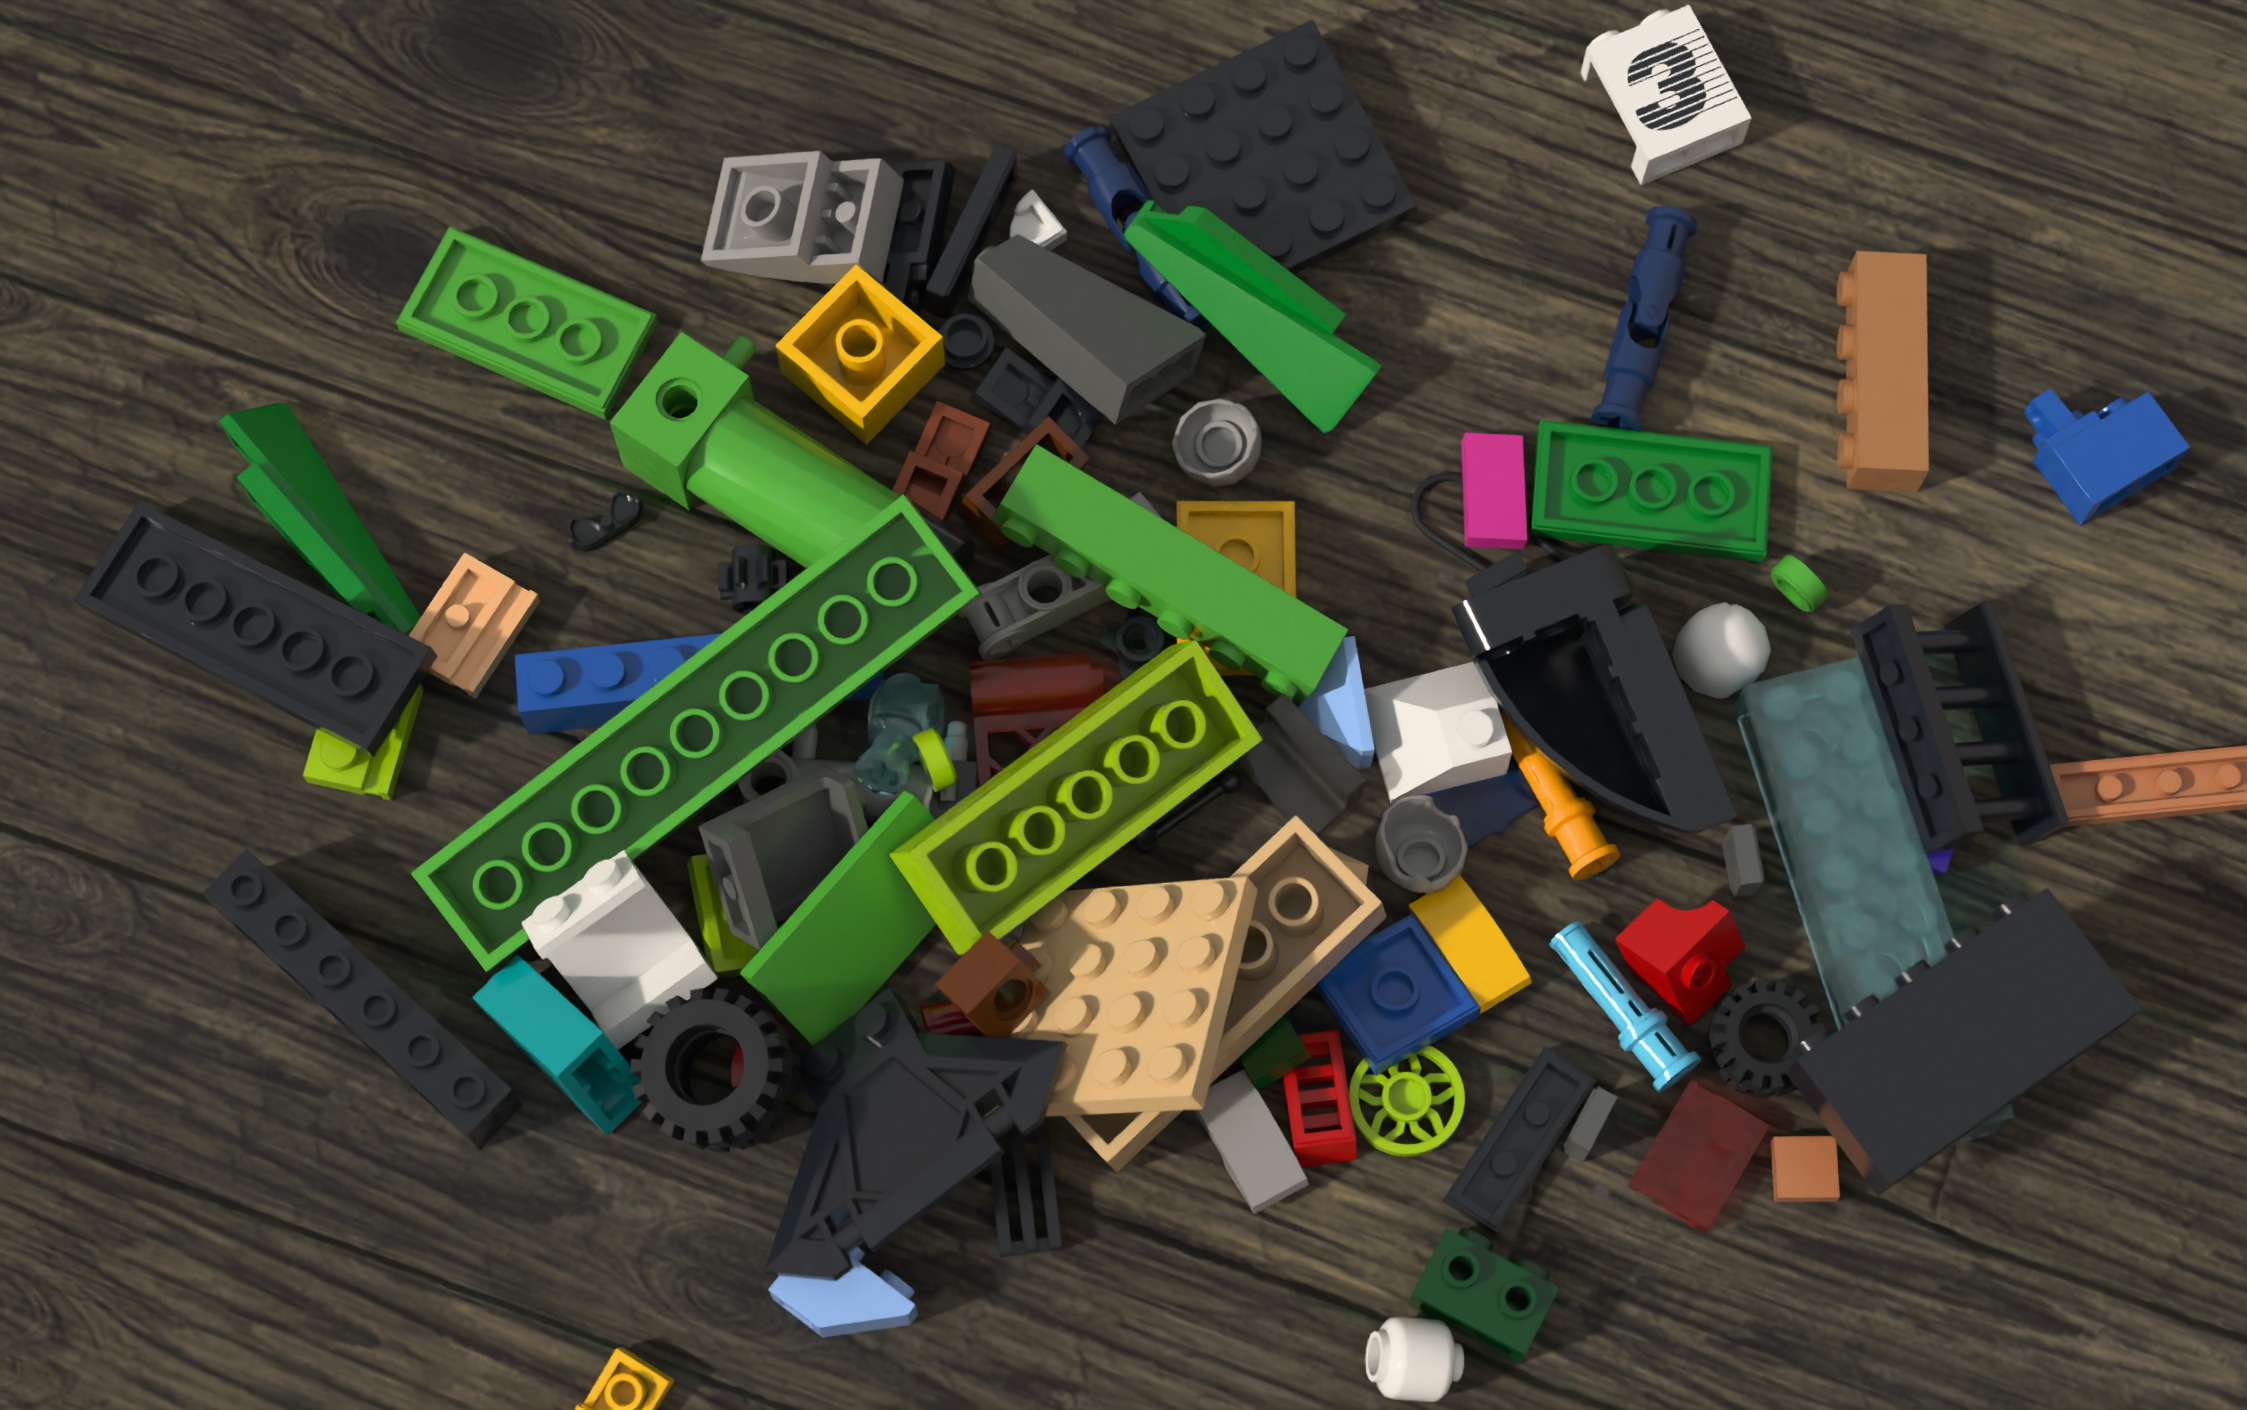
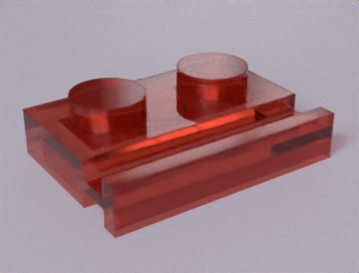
M1691 1079L1627 1187L1633 1191L1641 1192L1652 1199L1651 1202L1706 1234L1770 1125L1717 1093L1715 1095L1700 1087V1083Z

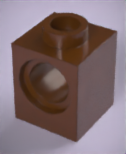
M989 931L935 983L941 992L987 1037L1007 1038L1051 993L1034 975L1042 965L1017 940H1014L1006 947Z

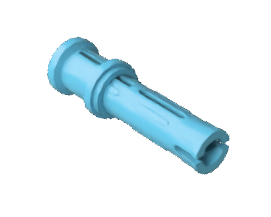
M1581 920L1571 923L1549 943L1551 948L1556 950L1584 985L1588 993L1592 995L1621 1032L1618 1036V1039L1621 1041L1619 1044L1625 1052L1633 1051L1655 1079L1652 1086L1657 1093H1661L1673 1086L1700 1063L1701 1057L1697 1052H1688L1666 1025L1668 1016L1664 1011H1659L1657 1008L1650 1009L1616 965L1613 964L1584 928Z

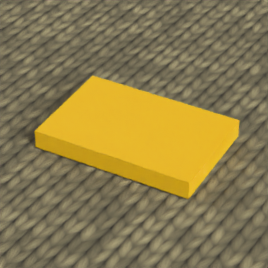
M1177 501L1176 527L1296 598L1295 501ZM1191 637L1187 640L1177 638V644L1195 639ZM1198 642L1219 675H1254L1242 667L1240 670H1232L1221 665L1209 655L1210 648Z

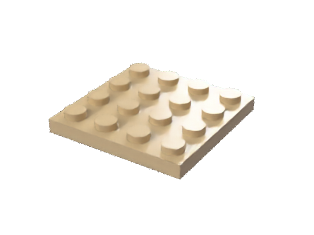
M1247 876L1063 891L1026 919L1020 944L1042 965L1034 975L1051 993L1007 1038L1064 1041L1067 1044L1046 1116L1204 1109L1258 889ZM995 1107L993 1110H991V1111H990L989 1113H987L986 1115L990 1114V1113H991L992 1111H994L997 1107Z

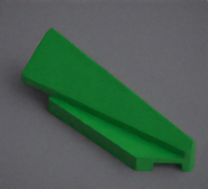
M1147 200L1125 230V240L1322 433H1329L1337 425L1382 365L1332 334L1346 315L1344 312L1208 209L1188 205L1179 215L1168 214L1156 205L1155 201Z
M277 402L229 413L220 419L219 422L232 445L251 465L239 474L237 479L252 503L340 602L409 636L421 616L290 407L285 403Z

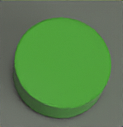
M1786 555L1771 569V578L1776 587L1791 603L1805 612H1814L1829 597L1828 591L1821 580L1794 556Z

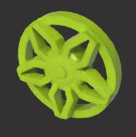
M1430 1045L1407 1058L1412 1072L1399 1073V1063L1388 1069L1391 1076L1390 1079L1382 1074L1365 1075L1370 1067L1364 1058L1357 1066L1349 1086L1353 1123L1362 1137L1374 1148L1400 1157L1424 1155L1442 1146L1458 1127L1465 1105L1462 1079L1448 1057ZM1416 1054L1433 1061L1444 1073H1429L1422 1078L1420 1076L1422 1068ZM1451 1084L1450 1088L1438 1096H1432L1430 1085ZM1380 1086L1383 1088L1381 1097H1374L1359 1087ZM1454 1096L1453 1113L1444 1128L1439 1113L1430 1106H1440ZM1359 1099L1371 1107L1382 1106L1383 1108L1375 1114L1371 1127L1362 1115ZM1389 1117L1397 1122L1396 1127L1386 1136L1381 1137L1378 1135L1383 1120ZM1423 1117L1430 1120L1436 1136L1432 1137L1421 1129L1418 1121ZM1405 1124H1409L1411 1134L1421 1140L1422 1143L1399 1144L1393 1141L1403 1134Z

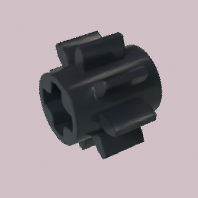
M748 544L738 546L731 551V563H718V591H720V599H732V610L739 614L747 615L790 582L788 561H776V550L767 545Z

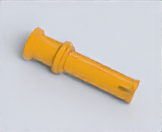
M1501 713L1512 755L1547 814L1543 820L1546 833L1549 837L1557 838L1572 864L1568 871L1573 880L1587 879L1611 866L1619 859L1621 853L1615 844H1608L1593 818L1596 810L1591 801H1587L1585 797L1578 798L1567 777L1544 760L1514 728L1506 715Z

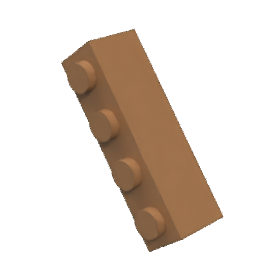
M1856 251L1848 271L1840 272L1837 283V305L1846 307V325H1840L1837 338L1838 360H1846V379L1841 378L1839 382L1837 410L1839 414H1847V433H1841L1838 441V467L1847 468V489L1917 493L1929 472L1927 254Z

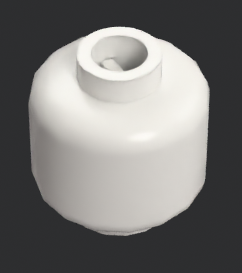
M1390 1317L1381 1326L1379 1331H1373L1369 1337L1365 1358L1366 1372L1369 1380L1376 1382L1381 1393L1387 1398L1436 1402L1447 1394L1452 1381H1459L1464 1368V1352L1460 1343H1454L1452 1333L1443 1321Z

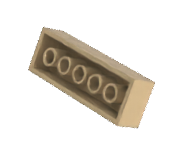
M1297 815L1229 877L1247 876L1258 889L1210 1084L1387 918L1382 902ZM1183 1110L1066 1115L1064 1117L1097 1153L1118 1172Z

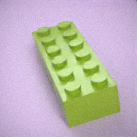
M1191 640L1171 645L891 852L889 856L956 953L964 955L987 931L1000 940L1263 739L1198 642Z

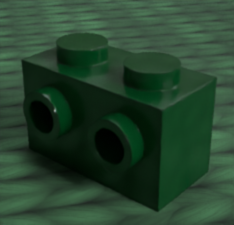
M1446 1228L1407 1305L1435 1320L1443 1321L1455 1331L1520 1364L1544 1320L1559 1287L1548 1282L1550 1274L1537 1264L1523 1258H1516L1515 1262L1512 1263L1491 1252L1494 1244L1484 1236L1466 1228H1461L1458 1234Z

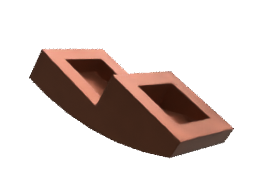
M936 401L914 452L909 451L892 491L899 496L904 494L911 502L914 501L946 522L978 461L993 426L987 421Z

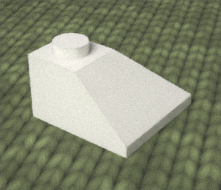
M1474 662L1364 689L1374 749L1390 804H1393L1402 797L1429 795L1507 774L1512 750L1497 702L1490 695Z

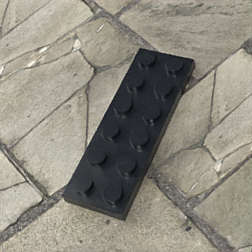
M141 502L137 503L74 599L82 609L373 758L438 657L430 646Z

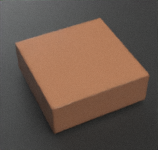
M1785 1136L1772 1138L1770 1143L1774 1202H1836L1840 1198L1837 1144L1833 1136Z

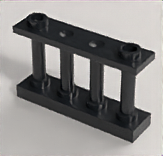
M1983 601L1944 625L1945 630L1916 631L1907 604L1889 605L1850 629L1926 855L1944 853L1984 832L1982 823L2011 821L2020 846L2030 845L2070 824L1992 601ZM1954 654L1964 685L1935 687L1925 655ZM1973 709L1983 741L1954 743L1944 711ZM1992 765L2003 797L1973 799L1963 767Z

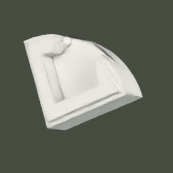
M1032 189L1017 204L1010 225L1009 237L1012 238L1019 234L1051 251L1067 240V231Z

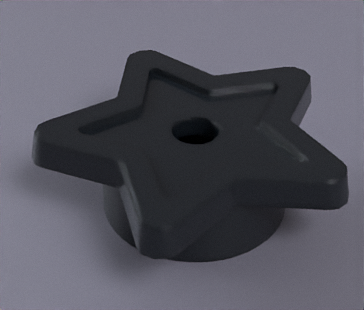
M1129 608L1126 620L1120 628L1102 635L1100 642L1104 647L1119 656V676L1122 680H1125L1164 651L1165 646L1173 636L1164 631L1153 619L1145 617L1138 608ZM1142 640L1146 646L1139 650L1135 648L1134 644L1136 641Z

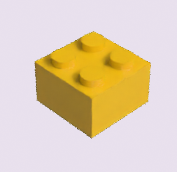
M857 265L775 345L781 373L866 445L945 365L943 336Z

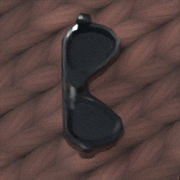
M617 491L611 499L609 516H603L601 523L580 517L571 519L568 525V541L571 548L574 550L592 551L634 526L641 517V510L643 509L641 498L638 495L632 496L626 491Z

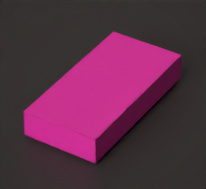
M1464 433L1461 441L1465 547L1523 550L1527 542L1523 435Z

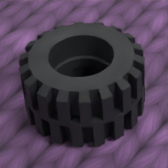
M704 988L690 990L689 1000H685L678 995L666 1001L670 1012L665 1016L654 1011L647 1020L654 1028L648 1037L640 1033L638 1034L634 1046L643 1050L642 1058L631 1059L630 1073L641 1078V1083L632 1086L636 1099L647 1104V1107L642 1111L649 1121L660 1125V1130L670 1137L703 1150L707 1148L715 1152H730V1147L732 1146L742 1150L755 1146L753 1137L760 1135L768 1138L777 1131L771 1122L777 1115L787 1119L793 1107L785 1104L789 1093L799 1094L801 1082L794 1079L792 1074L793 1070L801 1069L800 1055L790 1049V1046L796 1043L789 1030L780 1026L781 1020L776 1015L743 995L739 996L730 990L716 988L715 993H711ZM732 1036L739 1042L744 1055L742 1078L736 1089L724 1100L712 1105H700L693 1096L690 1087V1069L693 1060L698 1052L709 1042L721 1037Z

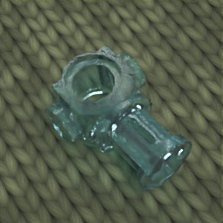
M912 673L895 674L887 680L879 682L870 701L868 713V741L871 747L858 758L855 767L858 780L872 792L885 796L896 795L902 788L906 787L910 779L909 765L919 761L912 740L913 735L933 728L938 731L943 739L946 733L945 702L943 696L939 693L937 684L921 683L919 677Z

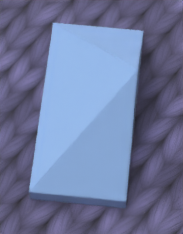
M1355 636L1343 638L1317 687L1300 704L1290 721L1356 768L1364 769L1371 768L1375 749Z

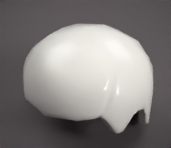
M1724 602L1698 611L1686 622L1677 635L1672 656L1678 675L1695 692L1720 699L1728 698L1736 691L1754 683L1759 675L1765 671L1771 647L1764 625L1750 610L1738 604L1730 605Z

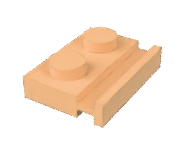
M464 552L409 636L430 646L438 657L429 669V673L452 686L459 687L466 691L469 696L476 699L540 603L537 593L531 590L527 591L517 585L514 580Z

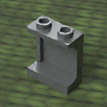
M823 765L699 826L731 934L760 950L778 931L776 923L790 917L868 831L863 814L867 809L866 798L861 787L854 779Z

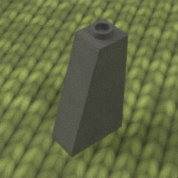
M1019 234L997 247L994 245L987 247L975 259L972 266L973 277L967 299L1113 424L1116 425L1194 375L1206 334L1183 319Z

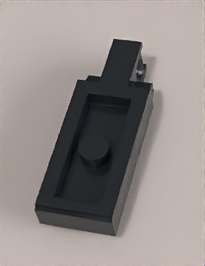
M948 159L897 162L894 165V171L904 179L882 283L887 291L918 316L925 296L923 285H928L938 264L956 168Z

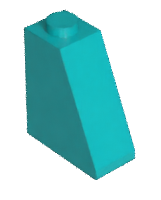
M518 954L503 969L494 974L488 983L472 997L497 1028L606 1136L642 1103V1101L636 1099L632 1086L641 1083L640 1077L630 1073L631 1066L607 1036Z

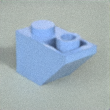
M858 1247L849 1253L853 1269L838 1281L779 1275L768 1289L775 1302L821 1337L911 1325L918 1316L916 1305L909 1300L915 1293L914 1290L886 1269L878 1277L860 1263L865 1254Z

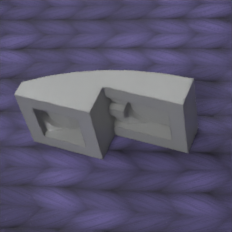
M1244 1069L1209 1087L1204 1109H1196L1194 1112L1222 1155L1226 1170L1254 1214L1309 1185L1287 1140Z

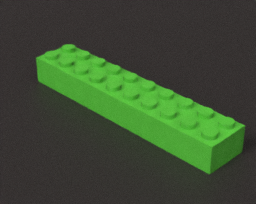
M903 494L415 869L411 875L483 969L487 972L497 968L531 942L521 922L530 917L540 903L550 897L561 895L582 880L592 866L600 861L613 858L622 850H625L631 860L636 862L983 594L911 500Z

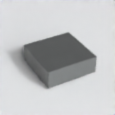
M1752 824L1731 826L1722 841V848L1732 901L1750 899L1755 896L1765 880L1755 827H1752Z
M1600 1087L1597 1090H1592L1562 1147L1565 1149L1564 1154L1583 1163L1605 1123L1617 1096Z

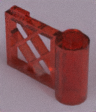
M1089 652L969 662L979 786H982L991 779L990 768L996 773L1005 769L989 756L987 733L1013 731L1030 745L1026 751L1028 752L1052 734L1057 727L1063 726L1093 703V699H1098L1104 695L1101 662L1090 663ZM1045 728L1037 739L1025 731Z

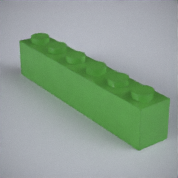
M1037 444L992 519L1002 525V533L1010 540L1024 547H1032L1034 544L1054 556L1053 562L1064 572L1077 578H1084L1087 575L1106 587L1105 593L1118 604L1130 609H1136L1137 606L1158 617L1157 624L1167 633L1183 640H1187L1189 637L1210 648L1209 655L1215 661L1232 670L1244 668L1262 679L1261 686L1267 692L1285 701H1292L1294 698L1302 703L1315 690L1349 630Z

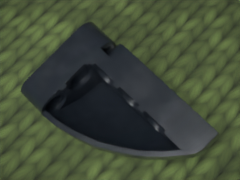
M1613 543L1596 547L1476 595L1452 608L1472 660L1490 695L1496 700L1498 706L1514 728L1533 749L1572 782L1608 805L1644 821L1680 833H1700L1737 817L1649 609L1643 601L1617 610L1629 602L1634 592Z

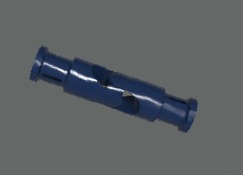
M1105 125L1092 126L1081 131L1063 149V155L1066 160L1071 164L1076 163L1089 183L1088 194L1122 247L1132 255L1135 254L1133 249L1136 251L1141 278L1156 300H1163L1171 314L1205 332L1213 325L1193 305L1188 306L1182 295L1125 240L1123 233L1139 211L1128 216L1122 231L1118 226L1119 215L1126 208L1134 205L1144 206L1147 200L1154 201L1133 167L1129 163H1122L1109 142L1111 140V133Z
M1655 206L1648 211L1645 222L1650 228L1644 250L1637 252L1628 282V302L1620 312L1603 373L1607 384L1602 402L1594 407L1591 420L1598 427L1642 431L1644 419L1640 416L1646 391L1654 387L1670 327V314L1667 313L1668 305L1680 292L1686 270V264L1682 260L1688 238L1695 235L1698 225L1697 220L1693 218L1692 214L1683 209L1672 206ZM1655 338L1653 348L1642 347L1632 340L1642 341Z

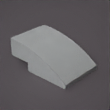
M821 151L724 158L701 262L709 267L736 273L825 284H837L857 265L875 281L882 284L904 179L882 158L832 162Z

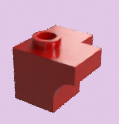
M1657 898L1615 938L1631 975L1650 987L1668 1006L1673 1016L1689 1027L1732 986L1725 967L1745 948L1730 911L1714 900L1701 908L1684 911L1672 908Z

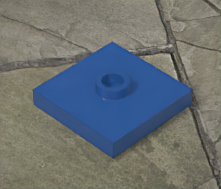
M1414 913L1359 943L1314 986L1375 1075L1382 1073L1480 1016L1481 1007Z

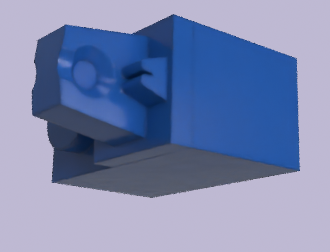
M2049 389L2032 399L2024 411V414L2037 433L2032 440L2038 452L2032 461L2080 526L2173 471L2190 449V446L2149 391L2130 403L2126 397H2121L2110 403L2098 414L2092 411L2083 416L2078 410L2071 413L2053 390Z

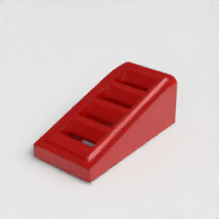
M1339 1030L1301 1034L1299 1036L1312 1056L1310 1059L1329 1056L1330 1064L1294 1068L1283 1075L1293 1153L1301 1168L1353 1161L1356 1159V1136ZM1333 1081L1334 1087L1298 1092V1085ZM1334 1106L1337 1108L1335 1113L1303 1117L1301 1110Z

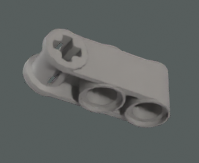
M1050 554L997 581L977 587L983 595L958 613L961 618H967L981 643L978 649L981 657L984 660H993L1014 651L1024 642L1052 628L1058 627L1062 623L1104 602L1112 600L1105 593L1106 587L1087 575L1084 578H1077L1064 572L1053 562L1054 556ZM1050 586L1056 589L1060 596L1055 601L1046 604L1033 600L1030 594L1038 587Z

